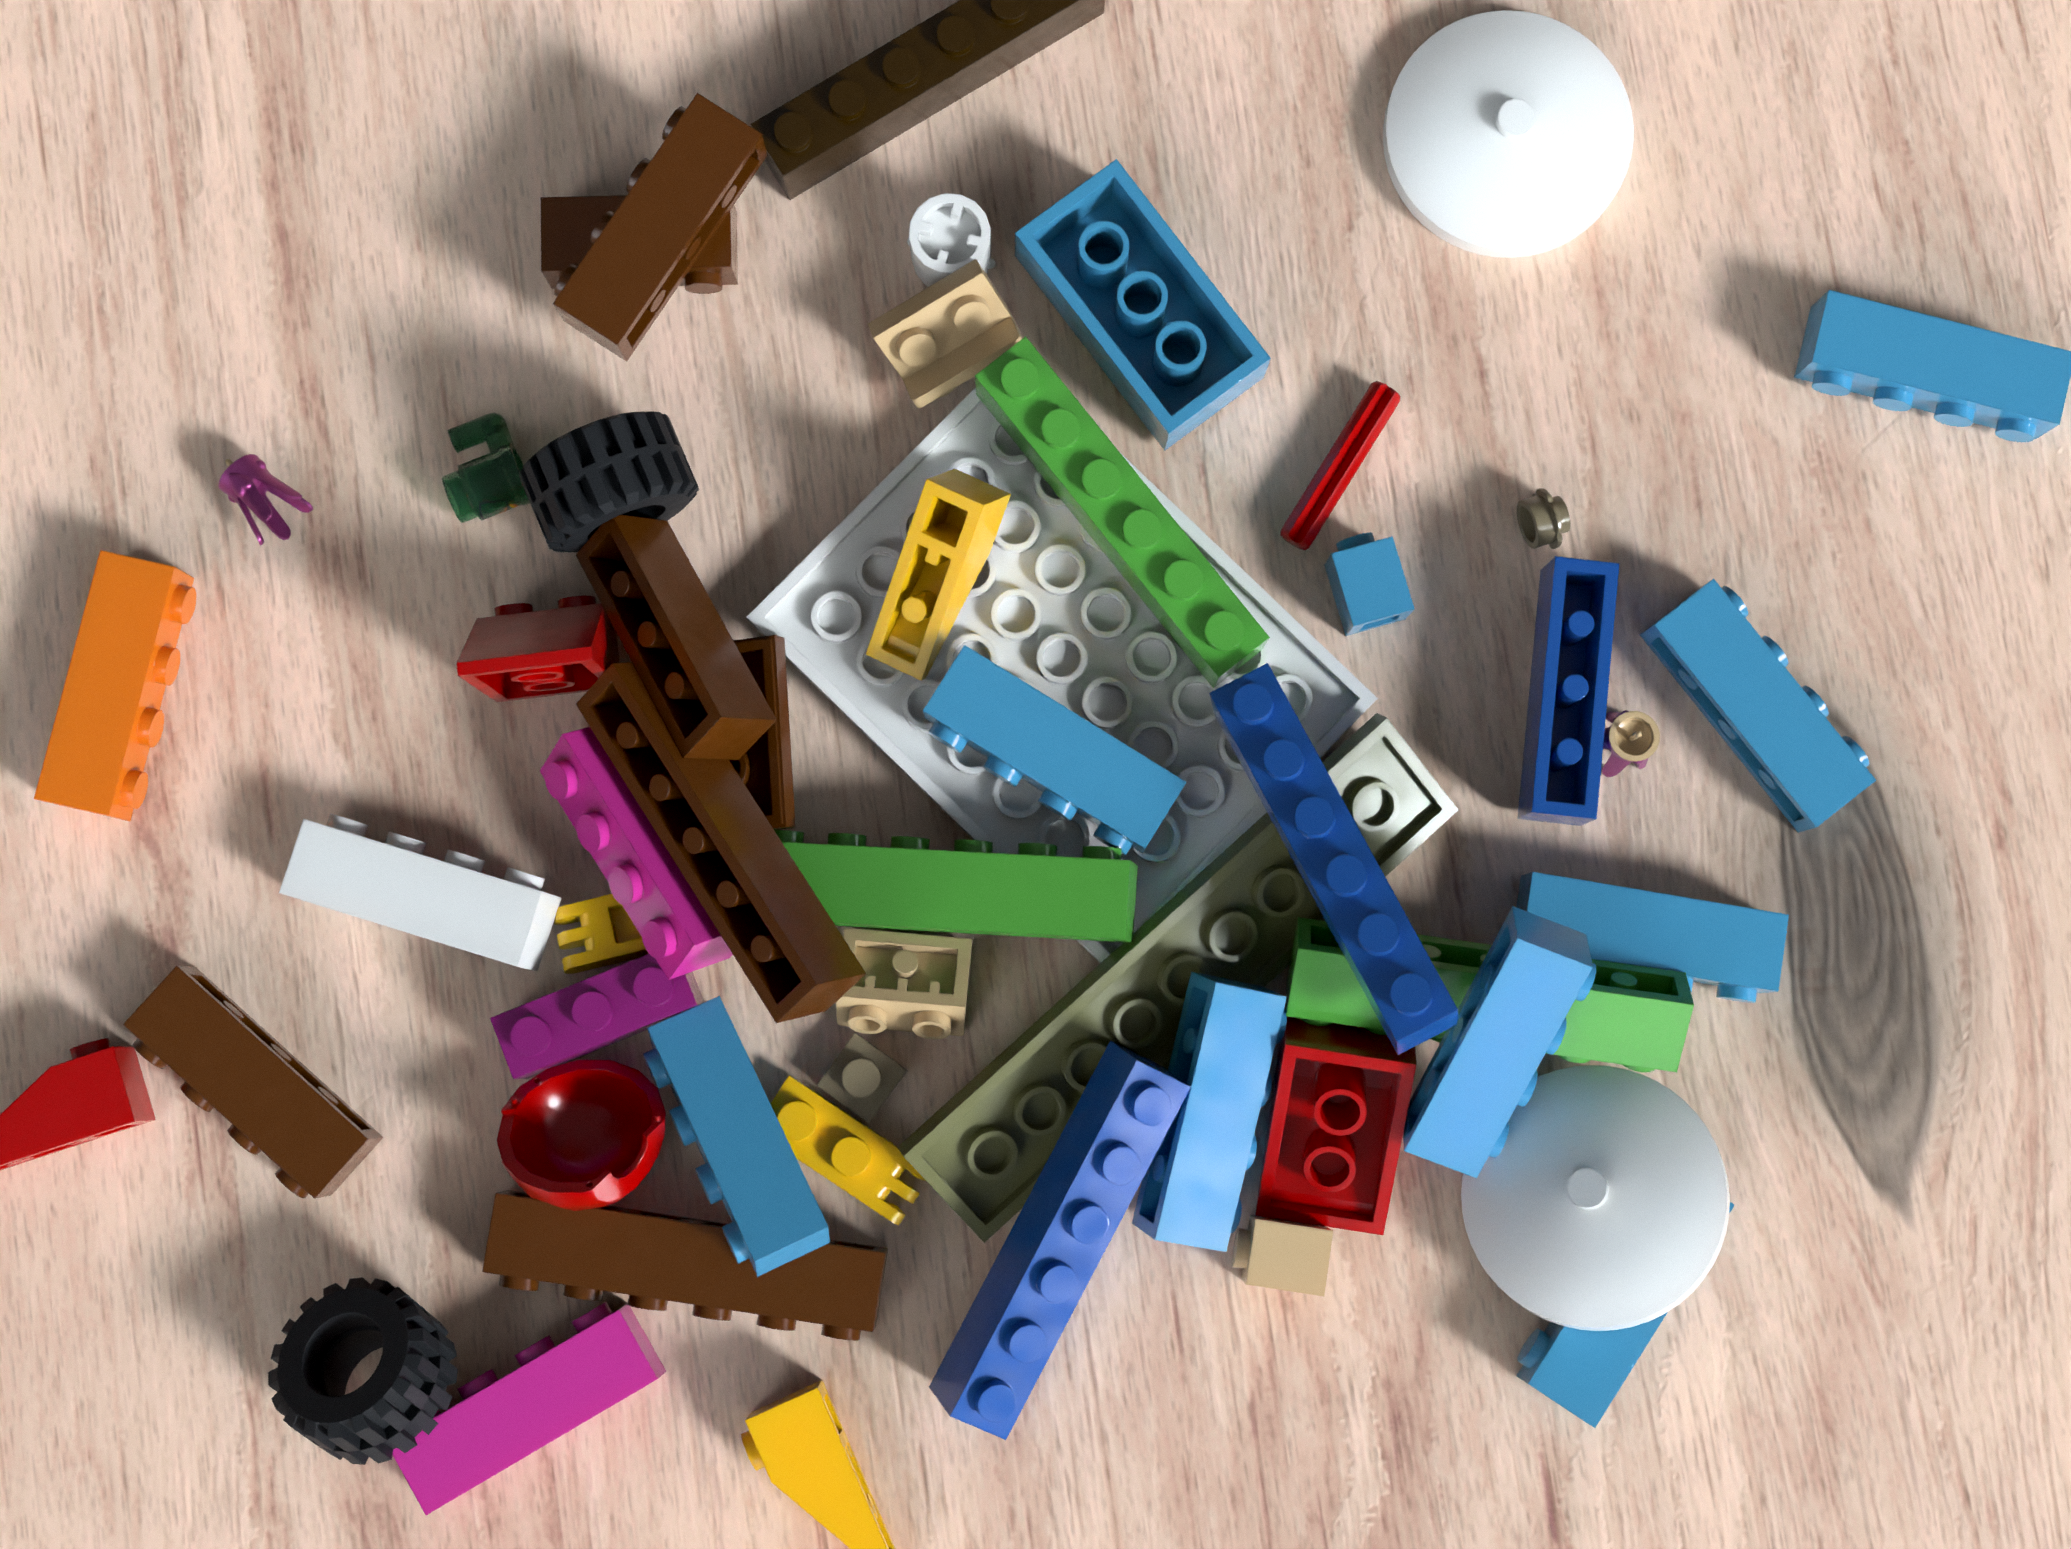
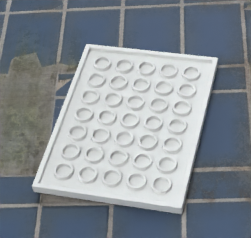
M975 387L747 616V619L764 636L777 635L784 637L786 658L973 840L993 842V853L1018 854V843H1043L1057 845V856L1082 858L1083 846H1109L1093 836L1098 826L1078 813L1074 815L1071 821L1062 818L1038 802L1043 793L1041 790L1023 779H1020L1016 787L1007 784L983 767L988 759L986 756L968 745L964 747L961 753L956 752L928 733L933 723L925 719L923 709L964 645L1186 781L1185 786L1143 854L1132 847L1127 855L1121 854V860H1131L1138 865L1134 919L1135 932L1267 813L1214 714L1209 695L1210 692L1268 663L1320 758L1378 698L1126 459L1270 637L1259 653L1213 688L978 398ZM957 469L1010 493L1011 496L991 551L927 677L920 681L866 655V651L927 478ZM1077 940L1100 963L1123 943Z

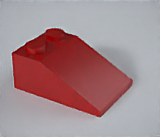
M583 595L562 598L557 601V609L533 611V605L528 603L497 606L494 608L495 616L476 619L457 660L458 676L497 703L587 692L612 663H620L617 633L602 604H596V597Z
M1287 1017L1286 1029L1280 1041L1255 1216L1384 1235L1417 1066L1415 1047L1398 1055L1387 1035L1372 1033L1364 1027L1336 1023L1316 1026L1308 1024L1300 1018Z

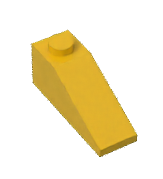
M952 469L926 479L866 655L920 681L927 677L991 551L1011 496L1010 493L957 469Z
M823 1380L749 1414L745 1420L749 1431L742 1433L741 1438L747 1456L756 1471L765 1467L771 1483L850 1549H896Z

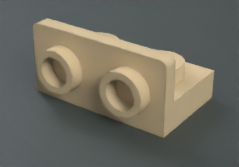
M977 259L868 323L873 339L903 379L910 399L917 408H922L935 399L947 396L957 386L973 378L1023 339L1009 308Z
M844 928L843 938L866 974L836 1002L838 1025L850 1027L852 1030L864 1034H877L884 1030L913 1032L919 1037L931 1040L944 1039L949 1035H964L972 939Z

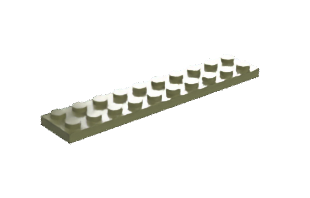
M1378 713L1370 718L1322 762L1385 877L1459 810L1389 719ZM1268 813L1264 814L1136 930L1132 942H1123L897 1147L903 1157L984 1243L1023 1208L1110 1041L1168 1070L1191 971L1265 987L1290 964L1298 917L1325 921Z

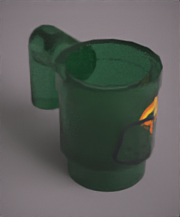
M495 412L489 413L448 430L450 440L457 453L484 442L487 443L490 452L460 464L457 471L442 476L448 500L461 523L478 517L482 521L517 506H524L530 503L519 477V472L524 464L513 444L503 416Z

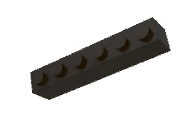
M959 0L751 123L752 128L762 133L768 154L765 162L789 200L1104 14L1105 0Z

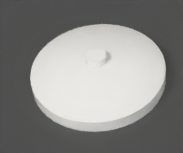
M1513 10L1490 11L1471 15L1451 23L1429 37L1413 53L1401 70L1391 92L1383 124V147L1387 169L1398 195L1412 215L1433 234L1451 245L1479 255L1501 258L1526 257L1544 253L1568 243L1586 231L1606 210L1621 187L1631 160L1634 141L1633 117L1627 92L1614 66L1604 53L1580 32L1560 21L1536 13Z
M1600 1065L1573 1066L1537 1077V1083L1529 1102L1524 1107L1517 1105L1508 1121L1509 1132L1501 1153L1496 1158L1488 1157L1477 1178L1464 1173L1462 1176V1214L1470 1244L1479 1262L1497 1286L1516 1303L1529 1312L1561 1326L1590 1331L1618 1330L1649 1322L1667 1313L1693 1293L1705 1279L1717 1259L1727 1231L1730 1207L1728 1178L1719 1149L1708 1128L1698 1114L1672 1090L1656 1080L1627 1069Z

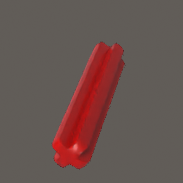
M1379 381L1371 383L1284 523L1280 536L1289 544L1301 550L1310 548L1398 406L1400 395L1393 388Z

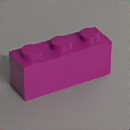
M647 954L491 1017L490 1020L513 1079H528L538 1075L545 1069L565 1064L644 1032L650 1026L704 1003V999L693 972L668 980L656 959Z

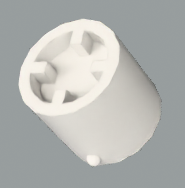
M944 193L929 198L917 208L910 221L907 243L910 246L916 275L927 287H930L977 259L986 274L989 269L995 267L996 262L991 258V228L986 213L975 201L961 194Z

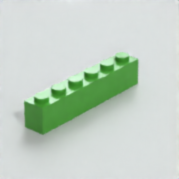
M1026 336L975 375L976 395L1213 688L1264 648L1270 638Z
M774 830L835 926L1108 942H1132L1138 865L1131 860H1121L1122 849L1083 846L1081 858L1057 856V845L1018 843V854L993 853V842L982 840L957 839L954 840V851L929 850L930 839L921 837L892 836L889 848L866 846L867 836L859 834L828 833L827 844L804 843L803 832Z
M1298 917L1286 981V1016L1300 1018L1302 1021L1316 1026L1336 1023L1364 1027L1372 1033L1387 1035L1326 921ZM1417 934L1456 1007L1459 1008L1492 945ZM1591 959L1592 963L1596 965V975L1592 988L1583 1001L1575 1000L1565 1017L1567 1024L1563 1040L1557 1051L1552 1055H1558L1560 1058L1574 1063H1586L1594 1060L1621 1064L1637 1072H1652L1654 1070L1677 1072L1694 1007L1686 972ZM1446 1031L1430 1039L1440 1043Z

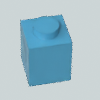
M1370 532L1355 535L1336 544L1338 552L1331 553L1324 566L1345 636L1406 620L1413 612L1414 605L1393 536L1375 541L1373 533Z

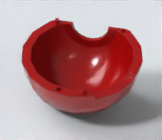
M575 1060L545 1069L518 1087L501 1109L502 1119L496 1141L502 1159L501 1163L513 1180L531 1198L572 1211L599 1208L621 1200L634 1190L649 1173L660 1153L665 1136L666 1111L658 1088L639 1070L612 1060Z

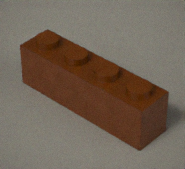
M699 93L695 95L687 108L680 106L670 116L662 133L664 142L651 161L645 158L635 167L626 186V191L629 193L615 213L609 210L600 218L590 238V242L593 244L579 265L572 263L565 269L554 290V295L557 298L553 305L563 321L626 362L768 156L762 133Z
M619 515L608 520L597 529L589 541L579 550L576 557L683 758L739 760L777 721L668 521L628 515Z
M176 966L123 1024L137 1037L133 1047L143 1058L160 1069L168 1065L185 1081L180 1086L185 1096L207 1112L215 1108L232 1123L227 1130L229 1135L248 1152L254 1155H258L261 1151L280 1167L275 1173L278 1180L287 1189L301 1198H306L308 1194L314 1199L331 1196L383 1138L380 1133L195 967Z

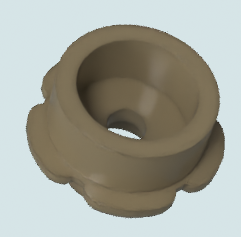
M1539 488L1536 490V493L1532 494V497L1520 500L1517 504L1519 528L1524 540L1531 548L1535 549L1548 544L1551 549L1561 546L1563 540L1561 534L1570 530L1571 523L1567 506L1560 496L1552 497L1546 489Z

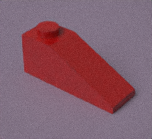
M109 1038L99 1039L71 1048L72 1060L49 1067L0 1114V1171L156 1120L135 1048L128 1046L111 1047Z

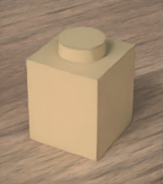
M1250 1215L1248 1229L1237 1228L1233 1247L1232 1267L1242 1268L1241 1280L1246 1285L1325 1296L1333 1230L1325 1226Z

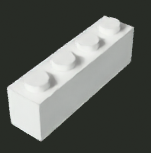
M330 814L327 825L303 819L279 891L280 894L516 967L538 972L561 901V897L541 891L544 878L508 867L504 879L482 873L485 860L449 849L444 861L424 856L425 842L390 831L385 843L364 837L368 825L334 814Z

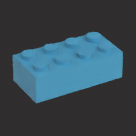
M1117 159L1015 232V257L1164 451L1264 378L1271 360L1270 356Z

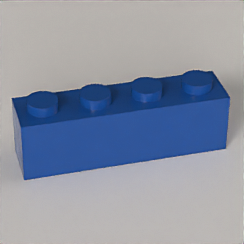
M1555 556L1540 570L1517 819L1582 826L1597 819L1620 563Z

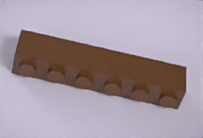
M612 663L581 697L576 706L774 1021L780 1023L826 1012L866 974L863 967L730 761L723 759L683 758L633 663Z
M506 1190L495 1193L482 1272L500 1275L499 1286L510 1289L538 1291L539 1281L565 1285L563 1295L575 1299L602 1301L604 1291L628 1294V1305L635 1308L666 1311L668 1301L693 1304L692 1315L700 1318L730 1321L732 1311L758 1314L756 1325L761 1327L794 1331L797 1321L822 1324L821 1335L858 1341L860 1340L861 1330L873 1332L877 1324L888 1248L830 1239V1243L757 1277L749 1259L737 1263L722 1229V1226L727 1225V1223L610 1205L572 1211L531 1198L525 1192Z

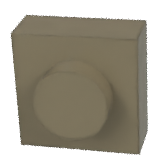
M854 1033L817 1086L870 1123L908 1070L859 1034Z

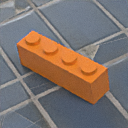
M100 550L34 799L131 821L133 810L138 809L142 805L147 793L148 775L144 772L149 749L157 745L163 732L164 713L160 710L165 688L166 685L170 686L173 684L179 671L180 651L176 646L182 624H187L191 620L196 606V590L192 587L194 581L192 576L174 566Z

